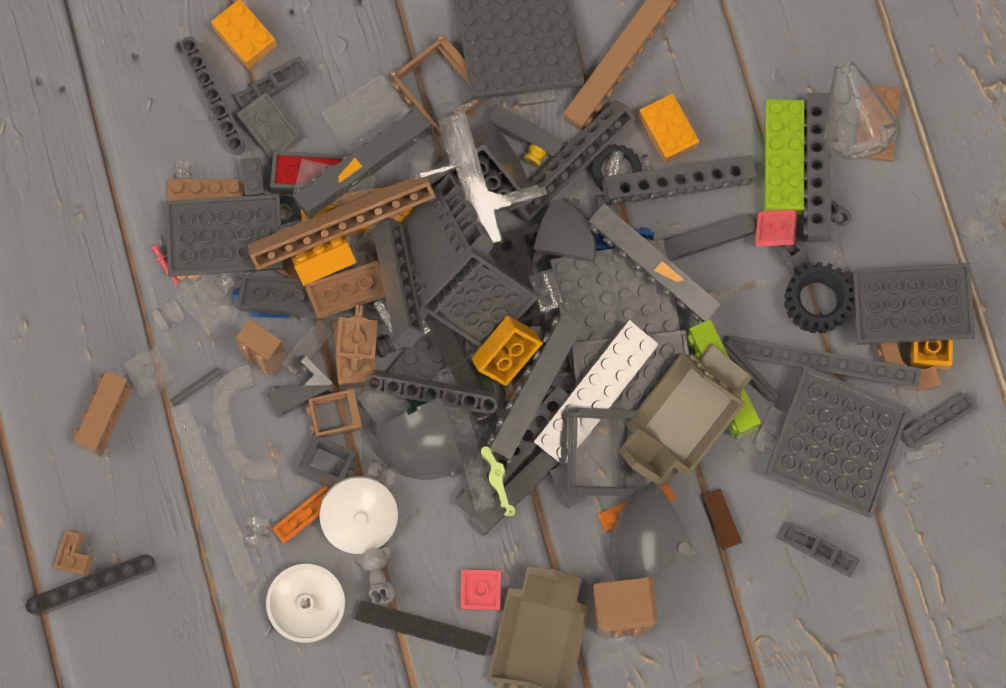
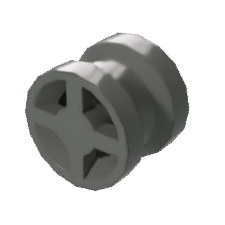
M388 334L382 340H377L376 347L382 358L386 357L390 352H396V348Z

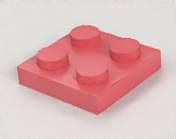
M796 210L758 212L755 238L756 247L794 245L797 221Z
M462 570L461 610L500 611L501 571Z

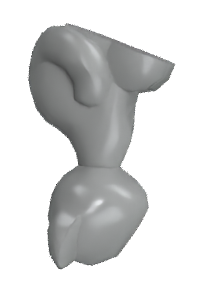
M389 547L381 549L371 548L365 553L358 554L356 557L357 562L362 568L371 572L369 576L371 585L369 595L372 597L374 604L390 603L395 597V590L391 583L386 580L385 574L382 571L391 555Z

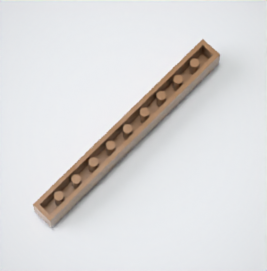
M646 0L565 110L563 120L580 131L593 121L592 116L595 112L599 113L601 111L605 98L609 99L615 90L613 87L616 83L620 84L625 77L624 72L627 68L631 69L636 62L635 57L637 54L641 55L646 48L645 43L648 39L652 40L657 33L656 28L665 23L668 17L666 16L667 13L675 9L678 4L677 0Z
M425 171L248 244L250 257L256 269L260 270L436 198L433 187Z

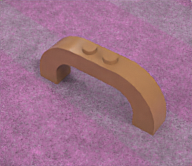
M896 343L877 344L876 354L882 362L907 366L901 359ZM936 366L921 370L918 388L900 386L912 391H929L939 388L941 382Z

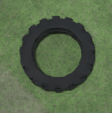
M612 144L610 147L607 146L593 159L592 179L596 187L600 188V191L604 193L602 185L604 178L601 173V166L609 157L619 156L628 160L632 166V173L642 171V163L639 160L638 154L633 152V149L630 147L628 149L625 145L617 146V144ZM620 186L622 192H629L627 187Z

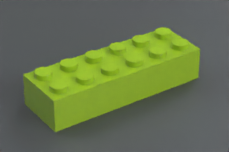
M766 99L764 105L763 212L796 210L797 215L801 216L804 210V100Z
M711 319L689 329L687 335L688 348L690 350L693 349L697 358L702 355L710 343L728 356ZM745 389L740 393L742 394L741 399L746 404L727 427L731 436L735 435L736 439L758 430L761 424Z

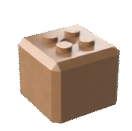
M653 578L593 584L592 597L596 630L602 637L612 636V638H621L625 634L630 633L632 636L643 635L644 632L651 631L655 627L658 616Z

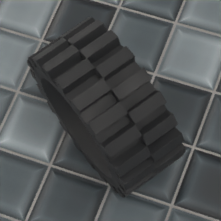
M817 262L816 266L810 263L807 264L806 268L801 267L796 274L794 273L786 288L784 305L785 308H788L787 315L789 318H794L793 323L795 325L801 324L800 329L804 331L806 328L811 329L810 333H816L817 330H820V333H826L828 329L830 331L836 329L847 318L853 306L854 292L851 291L853 289L852 282H847L849 279L847 274L844 276L840 274L842 269L839 267L836 270L832 269L833 264L828 263L827 266H823V262ZM812 283L827 285L836 296L835 309L826 315H814L808 312L801 302L800 295L802 289Z

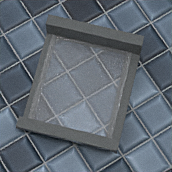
M579 408V412H569L567 491H577V495L589 496L635 495L637 489L626 488L627 462L618 451L627 441L628 427L626 424L628 419H638V411Z

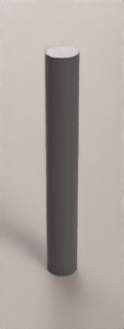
M216 368L170 399L173 406L177 405L222 373Z

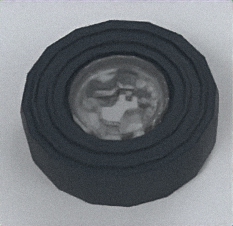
M280 196L281 213L284 208L290 211L287 217L281 214V227L284 230L298 224L302 215L301 209L293 197Z

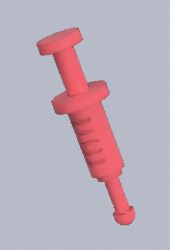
M157 244L151 248V251H155L158 256L156 262H160L168 275L167 254L162 255L158 249L160 246ZM172 277L174 284L178 285L179 281Z

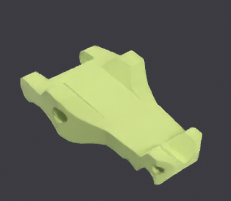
M483 447L481 449L482 458L491 466L489 474L490 485L499 494L501 507L507 510L504 515L507 517L514 516L515 509L508 504L503 486V478L505 477L504 466L496 462L489 447Z

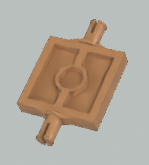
M356 305L355 316L339 317L336 356L350 358L351 371H354V363L355 371H359V360L364 358L375 359L378 320L363 317L364 305H360V313L359 305Z

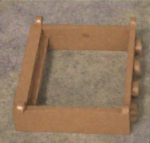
M438 34L436 36L438 41L396 73L390 71L389 74L392 78L391 85L397 93L401 92L403 94V100L409 107L412 105L414 109L418 108L432 126L431 133L440 137L450 129V121L451 123L460 122L489 98L473 100L452 116L450 121L447 120L441 126H438L401 83V79L436 52L440 51L469 85L464 58L445 36L441 37Z

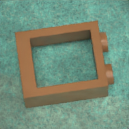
M354 389L308 399L309 405H306L308 417L312 416L313 423L310 424L312 435L316 434V436L327 438L363 430ZM348 399L353 425L321 431L315 406Z

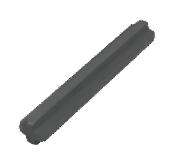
M726 341L723 346L730 359L752 376L751 381L771 402L775 401L779 393L730 341Z

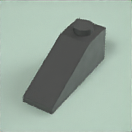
M796 240L794 245L771 246L783 263L795 274L798 272V269L801 267L805 268L807 264H810L807 251Z
M276 386L269 390L270 393L267 396L278 418L308 404V399L329 394L330 390L328 386Z

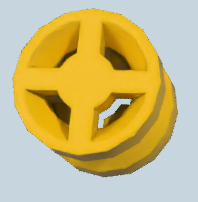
M531 144L528 154H525L523 159L532 166L540 167L541 159L545 158L547 153L540 147Z

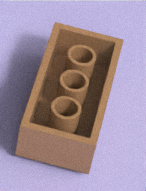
M250 319L236 337L237 346L244 356L243 359L252 365L256 363L260 367L259 370L266 375L272 374L275 376L288 358L282 341Z
M333 319L336 352L339 320ZM336 356L339 388L365 386L369 373L377 370L376 358L359 360V371H355V363L354 371H351V359L346 356ZM370 378L373 384H378L377 378Z
M105 371V374L100 376L97 383L99 387L96 393L93 392L89 401L91 405L88 410L84 411L81 421H83L82 425L76 429L73 436L74 442L80 449L102 457L132 390V386L127 379Z

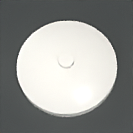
M353 476L339 481L328 490L320 506L319 518L322 530L331 544L348 553L362 554L371 548L381 547L390 539L397 525L398 509L392 493L384 484L370 477Z
M299 564L284 570L272 582L266 599L267 614L274 628L285 638L299 643H313L326 638L339 626L345 611V595L339 581L331 572L317 565Z

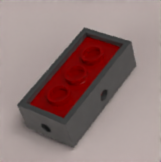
M274 150L270 183L272 193L295 195L299 188L309 185L316 176H322L330 166L339 164L346 155Z

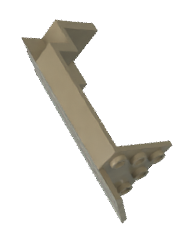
M712 343L709 344L699 358L693 354L688 356L682 352L638 408V419H630L626 424L632 434L618 452L632 469L659 486L661 484L667 486L678 471L689 476L746 404L741 399L742 394L740 392L748 384L752 376Z
M527 567L523 588H508L488 681L494 682V686L499 688H572L590 608L577 602L582 579L556 569Z

